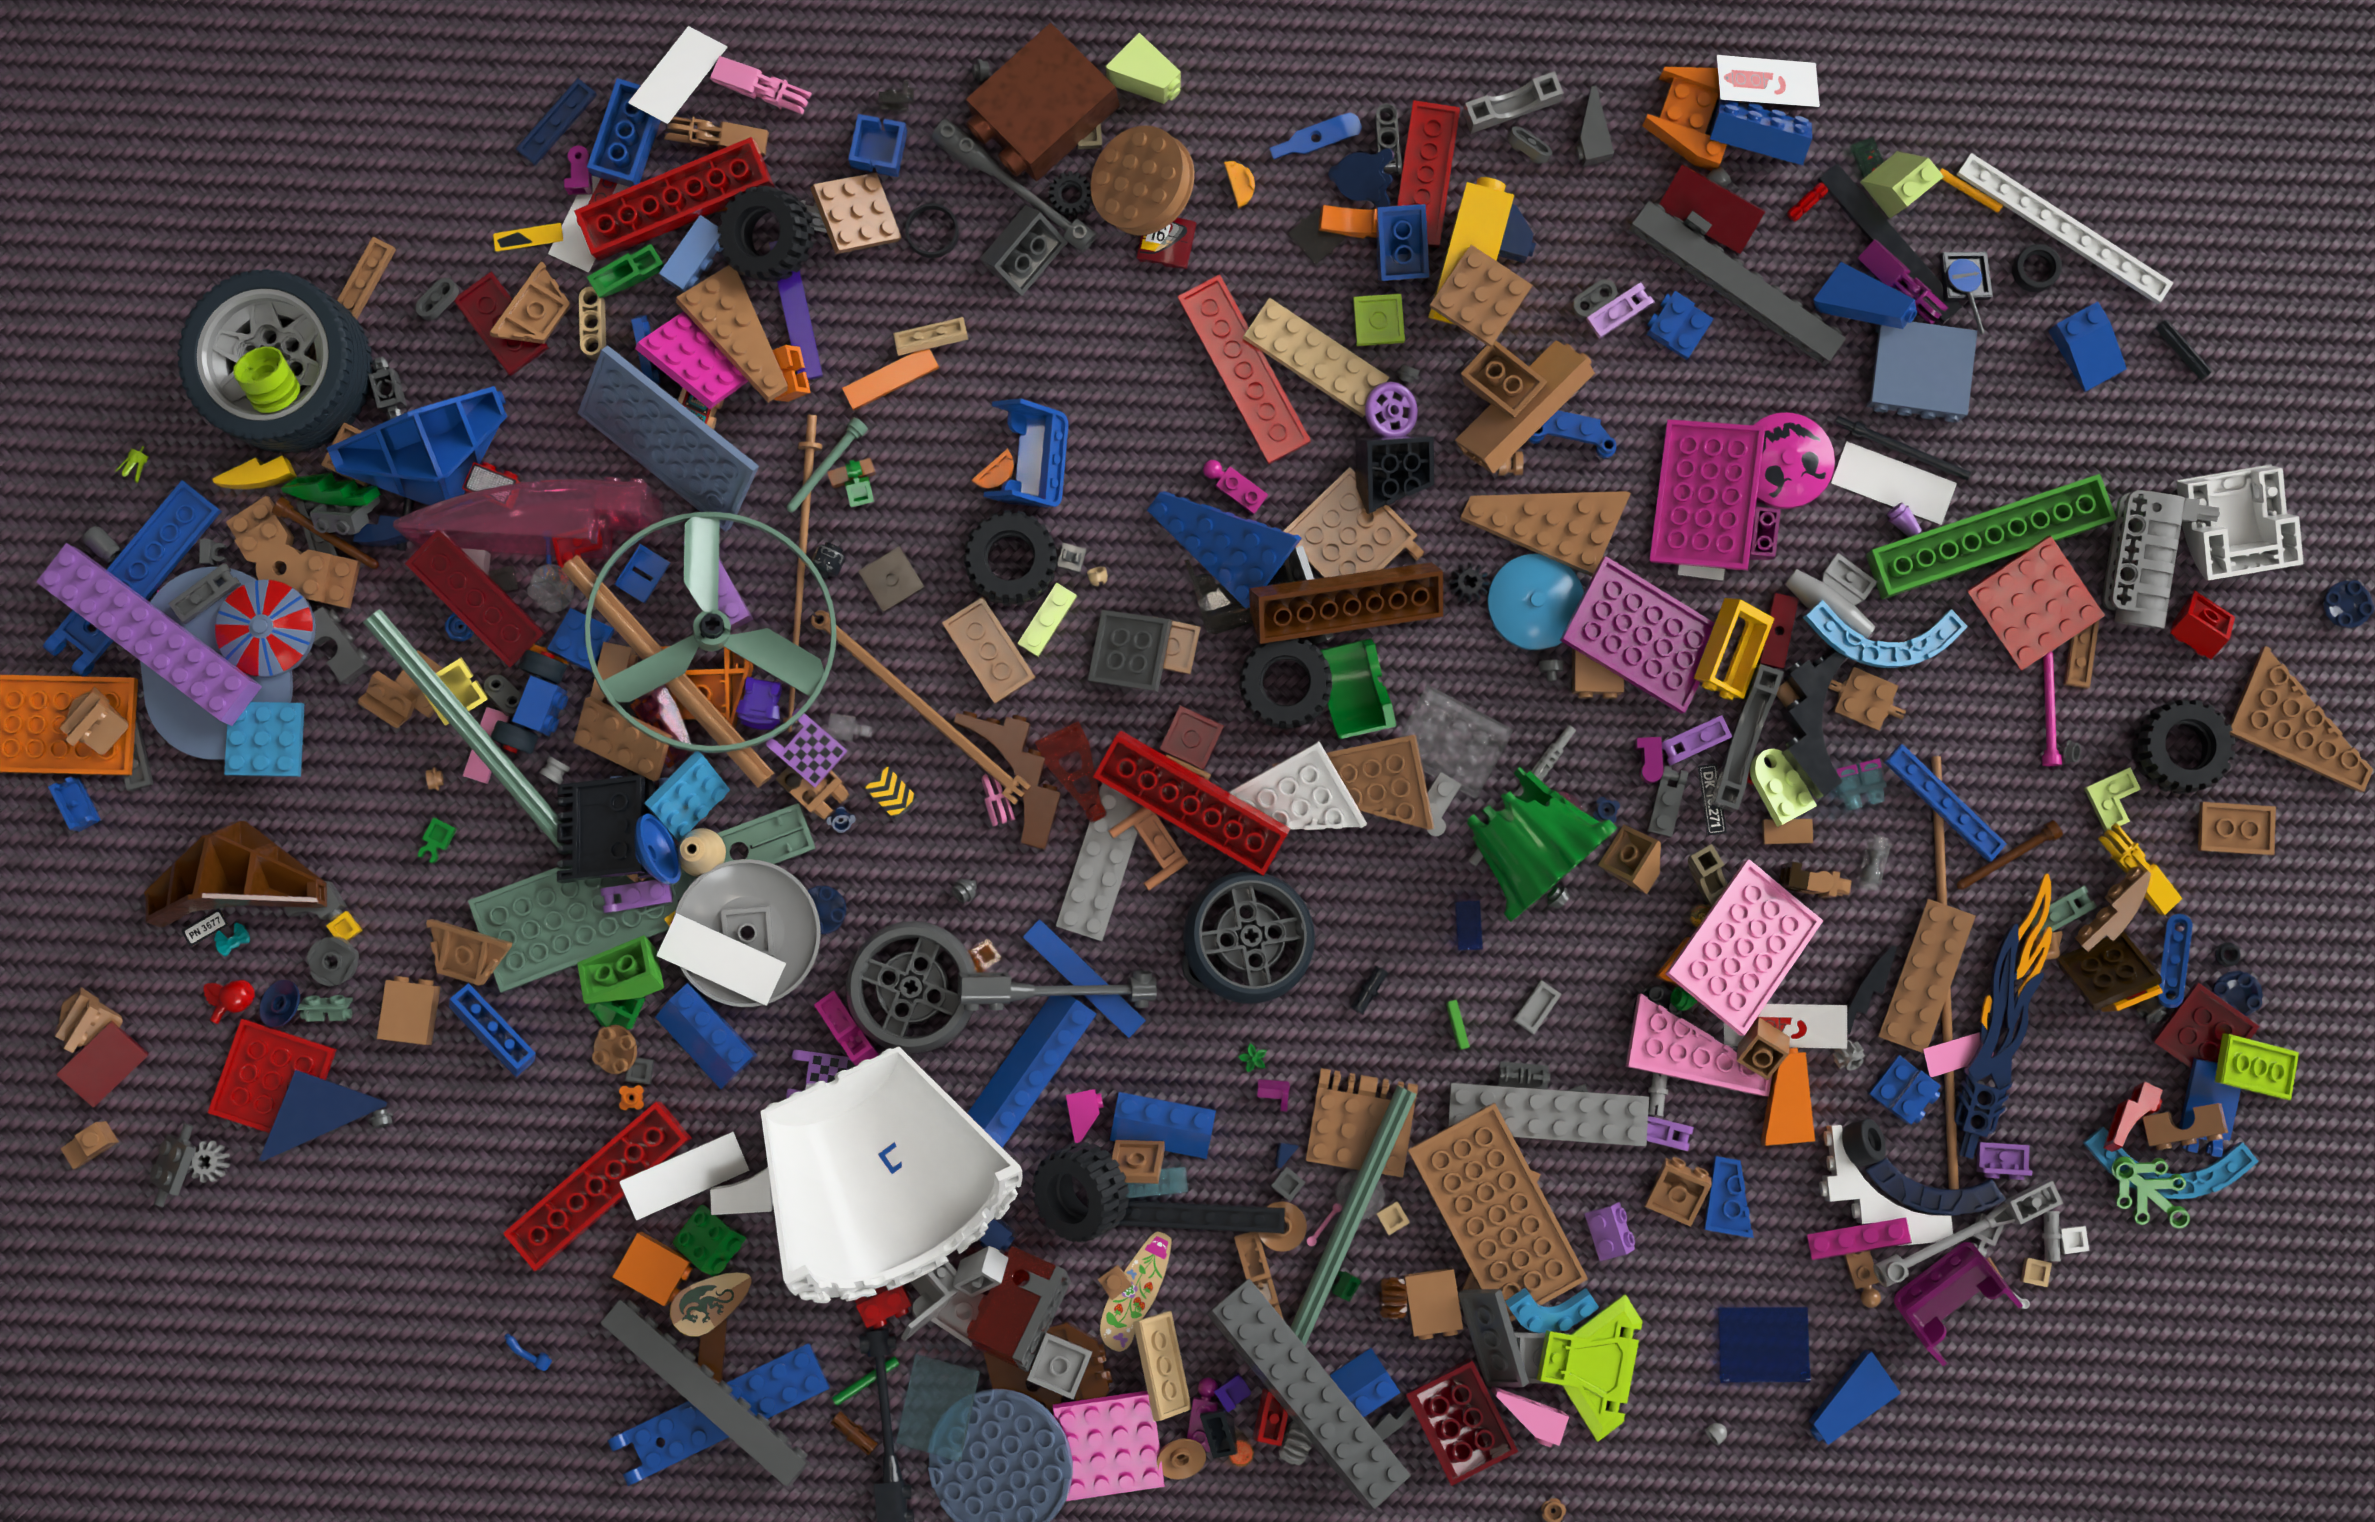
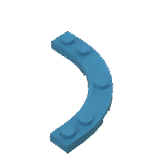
M1823 600L1819 601L1803 617L1814 631L1837 652L1859 663L1881 668L1906 667L1927 660L1948 647L1968 627L1951 609L1925 633L1914 639L1899 643L1875 642L1864 638L1863 635L1847 626Z
M2100 1127L2084 1140L2083 1144L2097 1161L2113 1175L2111 1166L2114 1160L2122 1156H2130L2122 1148L2114 1152L2104 1149L2103 1147L2109 1132L2104 1127ZM2239 1142L2225 1153L2222 1158H2219L2205 1168L2193 1172L2180 1173L2186 1181V1186L2183 1190H2156L2162 1196L2169 1199L2196 1198L2219 1191L2232 1184L2259 1161L2243 1142ZM2122 1165L2120 1170H2126L2128 1165ZM2155 1172L2138 1173L2143 1179L2170 1178L2173 1175L2171 1173L2157 1175ZM2175 1180L2173 1185H2179L2181 1180ZM2130 1181L2129 1187L2137 1190V1186Z

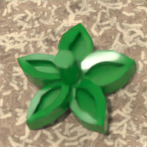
M1249 1043L1248 1053L1238 1056L1242 1061L1247 1062V1073L1252 1071L1255 1065L1259 1068H1265V1063L1261 1058L1265 1056L1267 1050L1260 1049L1256 1052L1255 1047Z

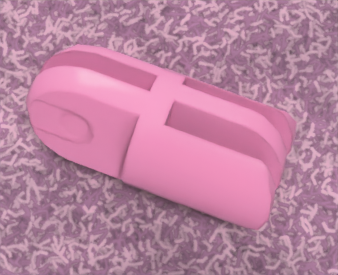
M984 774L982 776V784L987 797L984 799L992 826L998 825L992 802L1000 823H1007L1001 799L1003 800L1009 820H1016L1010 801L1001 794L1003 792L1001 784L991 775L990 782L988 775Z

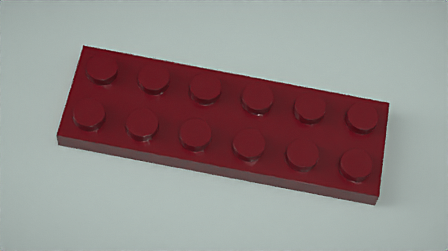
M438 529L405 562L510 668L523 657L526 650H530L545 634L442 529Z

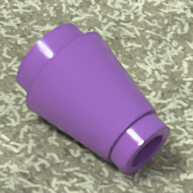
M1901 502L1887 513V516L1890 518L1889 522L1908 537L1918 535L1922 531L1908 505L1905 506Z

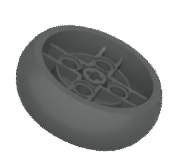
M903 921L878 930L859 947L848 969L846 998L855 1023L871 1041L885 1049H894L899 1046L906 1054H920L946 1045L966 1027L974 1011L964 1010V1005H959L958 994L949 990L947 974L937 960L941 948L954 960L959 973H977V970L966 947L952 933L927 922ZM906 938H919L914 951L898 953L889 958L884 964L873 959L881 949L892 942ZM923 957L928 961V967L920 972L916 969L915 962ZM888 971L894 972L896 976L895 982L891 985H887L883 981V976ZM864 980L875 984L878 1003L887 1014L883 1027L875 1021L867 1008L863 991ZM912 980L916 981L915 986L918 987L917 992L913 991L912 994H909V989L906 988V984L912 983ZM936 989L941 993V1000L933 1004L929 1001L928 996L932 990ZM901 1003H905L909 1007V1013L905 1017L898 1016L896 1012L897 1006ZM940 1011L952 1016L942 1027L929 1034L915 1037L905 1036L910 1024L926 1022Z

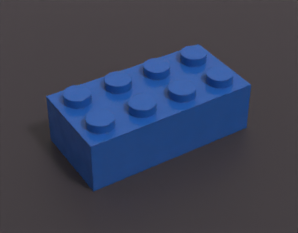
M619 78L616 79L587 165V169L592 176L627 187L640 183L661 122L656 117L628 103L641 85Z
M1719 98L1711 121L1710 139L1803 165L1812 141V123L1801 116H1795V118L1786 116L1780 110H1772V112L1764 110L1762 106L1755 103L1747 105L1740 103V101L1721 100Z

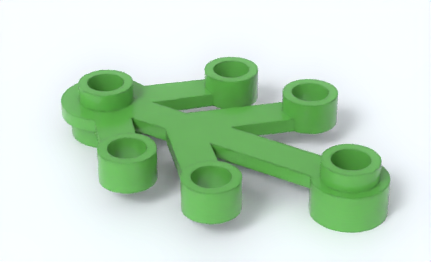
M2122 1156L2114 1160L2111 1171L2114 1177L2119 1179V1193L2115 1197L2118 1207L2127 1209L2132 1205V1199L2129 1196V1182L2131 1181L2137 1186V1209L2133 1212V1218L2138 1224L2144 1225L2150 1220V1215L2147 1212L2148 1196L2167 1213V1218L2173 1227L2184 1228L2188 1225L2190 1216L2187 1211L2181 1206L2171 1204L2156 1190H2183L2186 1186L2183 1176L2173 1174L2170 1178L2143 1179L2138 1174L2155 1172L2157 1175L2165 1174L2168 1171V1165L2164 1159L2156 1158L2152 1162L2135 1163L2132 1158ZM2164 1164L2162 1169H2155L2156 1165ZM2122 1165H2128L2127 1169L2124 1171H2121L2120 1167ZM2175 1180H2181L2179 1185H2173ZM2122 1198H2128L2126 1203H2120ZM2178 1212L2181 1213V1216H2180V1217H2178V1218H2174V1217H2173V1215H2174L2175 1213H2178ZM2139 1214H2145L2143 1219L2137 1218Z

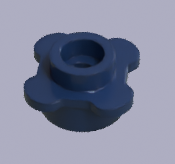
M1605 797L1598 798L1596 801L1597 809L1593 812L1594 819H1609L1615 823L1617 820V810L1620 808L1619 802L1616 800H1606ZM1605 808L1609 809L1608 813L1604 811Z
M838 806L836 811L826 818L827 824L832 825L833 829L838 833L847 831L856 820L855 815L849 814L843 806Z

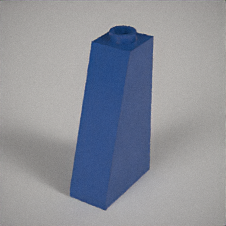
M1840 262L1813 299L1816 311L1820 313L1904 329L1906 324L1911 323L1917 314L1915 299Z
M1866 1349L1859 1355L1809 1419V1423L1812 1426L1810 1432L1818 1442L1822 1440V1442L1829 1445L1901 1394L1872 1351Z

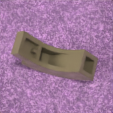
M1710 844L1689 856L1688 865L1702 897L1712 908L1728 884L1721 870L1724 863L1714 846Z

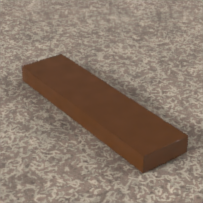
M724 1319L714 1329L700 1336L698 1365L702 1366L705 1364L715 1373L712 1377L719 1383L723 1376L728 1319Z

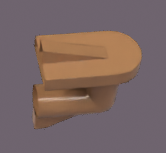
M2062 931L2052 932L2051 943L2045 961L2056 959L2060 956L2059 946L2063 935ZM2037 935L2034 940L2031 954L2040 941V935ZM2042 950L2040 951V953H2039V954L2037 955V957L2035 958V960H2034V962H2033L2034 966H2035V964L2037 963L2038 959L2040 958V955H2041V953H2042Z

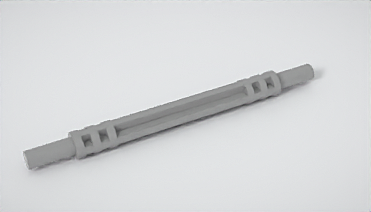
M1568 725L1557 741L1551 743L1531 772L1541 781L1562 755L1564 746L1576 730L1572 726ZM1522 785L1516 791L1514 796L1522 795ZM1478 848L1469 859V862L1475 867L1483 858Z

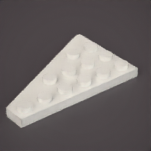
M1319 741L1229 791L1230 794L1291 829L1362 828L1367 825Z

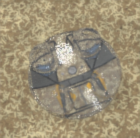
M545 564L534 571L527 592L541 608L550 613H555L565 609L571 603L574 587L572 581L561 570L560 566Z

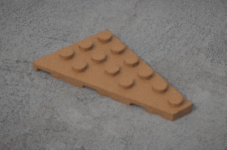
M1619 491L1470 496L1460 520L1589 576H1593L1631 493Z
M2267 646L2262 647L2231 719L2230 725L2233 731H2230L2229 734L2355 791L2364 792L2373 772L2371 766L2361 759L2359 752L2354 747L2352 748L2344 739L2343 733L2331 719L2324 715L2319 705L2316 706L2306 694L2307 691L2295 677L2289 674L2287 667L2283 663L2281 664L2271 653V649Z
M1416 735L1326 753L1360 811L1427 830L1435 829Z

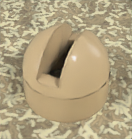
M1095 567L1087 572L1092 585L1099 586V582L1102 585L1106 583L1108 577L1106 567Z

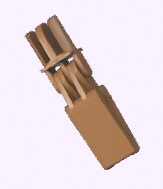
M673 117L669 124L666 125V131L669 133H665L664 139L689 143L690 147L692 145L700 147L717 145L718 150H721L752 137L757 143L762 157H765L769 132L728 122H720V127L712 125L710 121L695 119V117L692 119Z

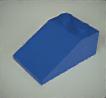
M1426 204L1377 207L1378 280L1429 277Z
M2098 301L2057 323L2048 330L2084 392L2127 369L2112 325Z

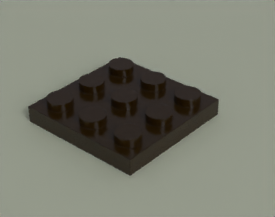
M2124 931L2114 941L2109 937L2103 938L2089 952L2084 947H2081L2056 958L2059 968L2093 1011L2162 983L2161 975Z

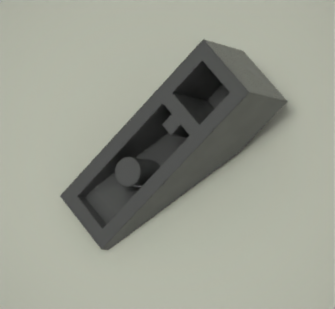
M1596 85L1592 86L1589 91L1578 143L1575 146L1577 159L1582 161L1583 167L1610 161L1614 155Z

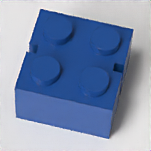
M858 114L848 159L851 168L873 172V168H876L878 174L898 177L908 133L906 124L904 122L884 119V131L878 117Z

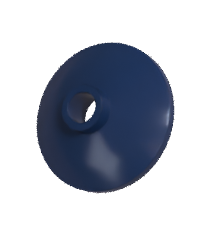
M279 980L266 990L261 999L259 1009L261 1020L265 1025L273 1028L281 1027L288 1023L295 1015L300 1001L299 989L295 983L289 980Z

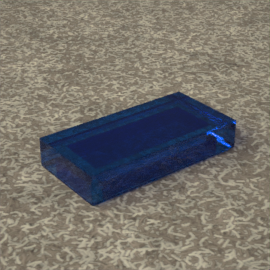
M1480 900L1455 902L1458 951L1482 950Z

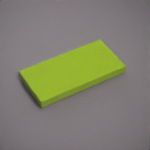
M2223 1033L2215 1082L2284 1100H2291L2299 1052Z

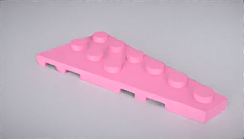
M1638 994L1626 1067L1769 1097L1772 1076L1769 1080L1761 1077L1736 1061L1737 1052L1733 1048L1720 1043L1713 1036L1683 1018L1675 1016L1667 1011L1668 1009L1655 1004L1643 994Z

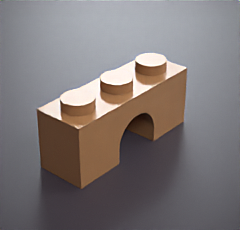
M2216 1103L2194 1107L2195 1121L2190 1128L2185 1130L2175 1126L2172 1115L2169 1112L2144 1116L2143 1121L2149 1146H2156L2157 1150L2172 1148L2171 1143L2181 1142L2182 1146L2197 1144L2198 1138L2207 1137V1141L2223 1139L2222 1134L2228 1133L2222 1104Z

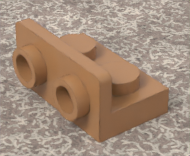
M376 671L371 676L367 692L358 699V704L393 727L399 728L411 717L418 697L379 671Z

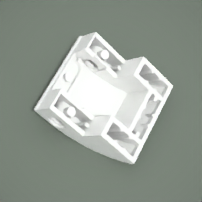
M2269 464L2176 480L2178 496L2200 500L2199 505L2219 507L2220 515L2217 522L2199 519L2193 523L2182 522L2191 556L2206 580L2303 564L2299 516L2287 514L2283 468Z

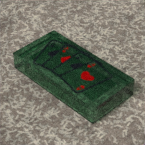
M1874 137L1850 146L1863 179L1884 162Z

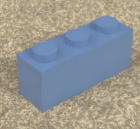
M700 215L659 272L662 279L682 293L699 284L700 275L703 271L709 270L713 263L712 258L717 251L721 252L724 249L719 247L718 239H721V234L718 233V226Z

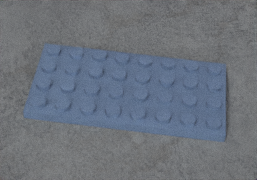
M608 345L601 349L578 414L700 512H722L737 515L759 466ZM720 520L719 527L726 532L732 527L734 522Z

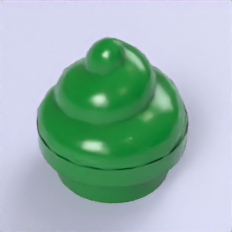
M1676 987L1671 994V1003L1678 1010L1686 1011L1697 1003V1000L1682 987Z

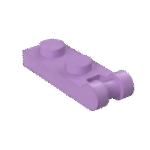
M1642 283L1635 285L1586 318V321L1599 339L1655 303L1652 297H1648L1645 293V287ZM1636 296L1640 303L1636 305L1632 297Z

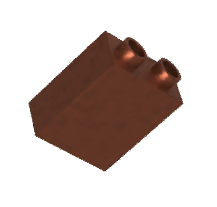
M1050 22L966 99L972 115L966 122V125L984 145L993 138L1004 149L998 154V157L1014 176L1018 177L1025 170L1037 182L1076 147L1080 140L1087 137L1100 123L1109 117L1120 106L1116 87Z

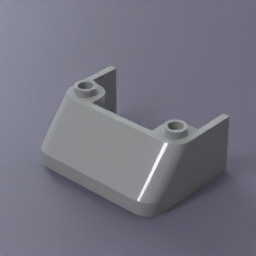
M949 1262L910 1282L921 1296L912 1305V1313L916 1319L904 1331L901 1337L904 1342L931 1321L959 1292L957 1288L953 1287L957 1271Z

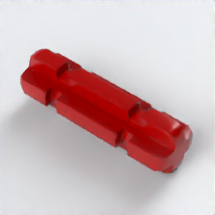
M1818 183L1812 191H1809L1797 202L1796 206L1794 205L1787 212L1788 217L1796 222L1827 194L1828 188L1823 183Z

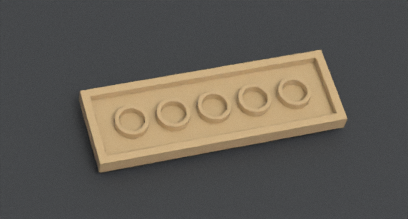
M1271 298L1265 303L1243 336L1244 340L1362 418L1365 415V404L1370 392L1376 386L1387 382L1389 379L1387 375Z

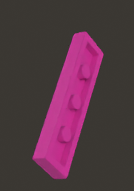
M1906 1217L1807 1235L1812 1260L1912 1243Z

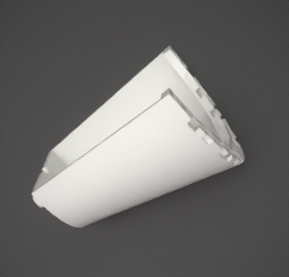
M899 1046L894 1049H887L871 1060H863L856 1067L838 1072L834 1076L835 1080L832 1082H816L811 1088L802 1092H795L789 1098L779 1103H771L761 1111L783 1279L789 1291L795 1296L799 1293L803 1300L813 1299V1302L828 1303L831 1300L830 1298L840 1297L842 1300L852 1301L863 1296L877 1295L876 1288L886 1286L889 1291L909 1283L949 1261L947 1255L956 1249L960 1254L971 1243L978 1241L985 1235L984 1231L988 1229L987 1224L994 1217L996 1220L1001 1219L1010 1208L1009 1204L1018 1195L1015 1188L1021 1187L1023 1178L1020 1165ZM895 1142L897 1147L885 1156L893 1167L902 1162V1167L891 1174L878 1154Z

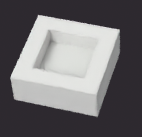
M2086 1226L2059 1229L2060 1234H2062L2060 1243L2063 1254L2089 1251Z

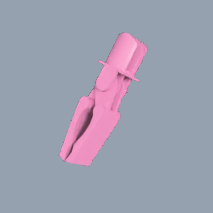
M719 56L710 77L713 82L753 99L756 96L760 97L763 101L775 105L779 109L783 107L801 115L804 113V109L801 107L805 108L808 101L806 99H810L812 94L788 84L786 80L783 81L776 77L769 78L762 75V71L722 56Z

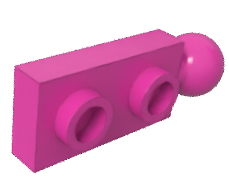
M1209 460L1203 466V472L1207 478H1217L1219 480L1215 486L1217 489L1253 515L1268 496L1266 492L1230 466L1226 472L1222 471L1221 464L1216 460Z

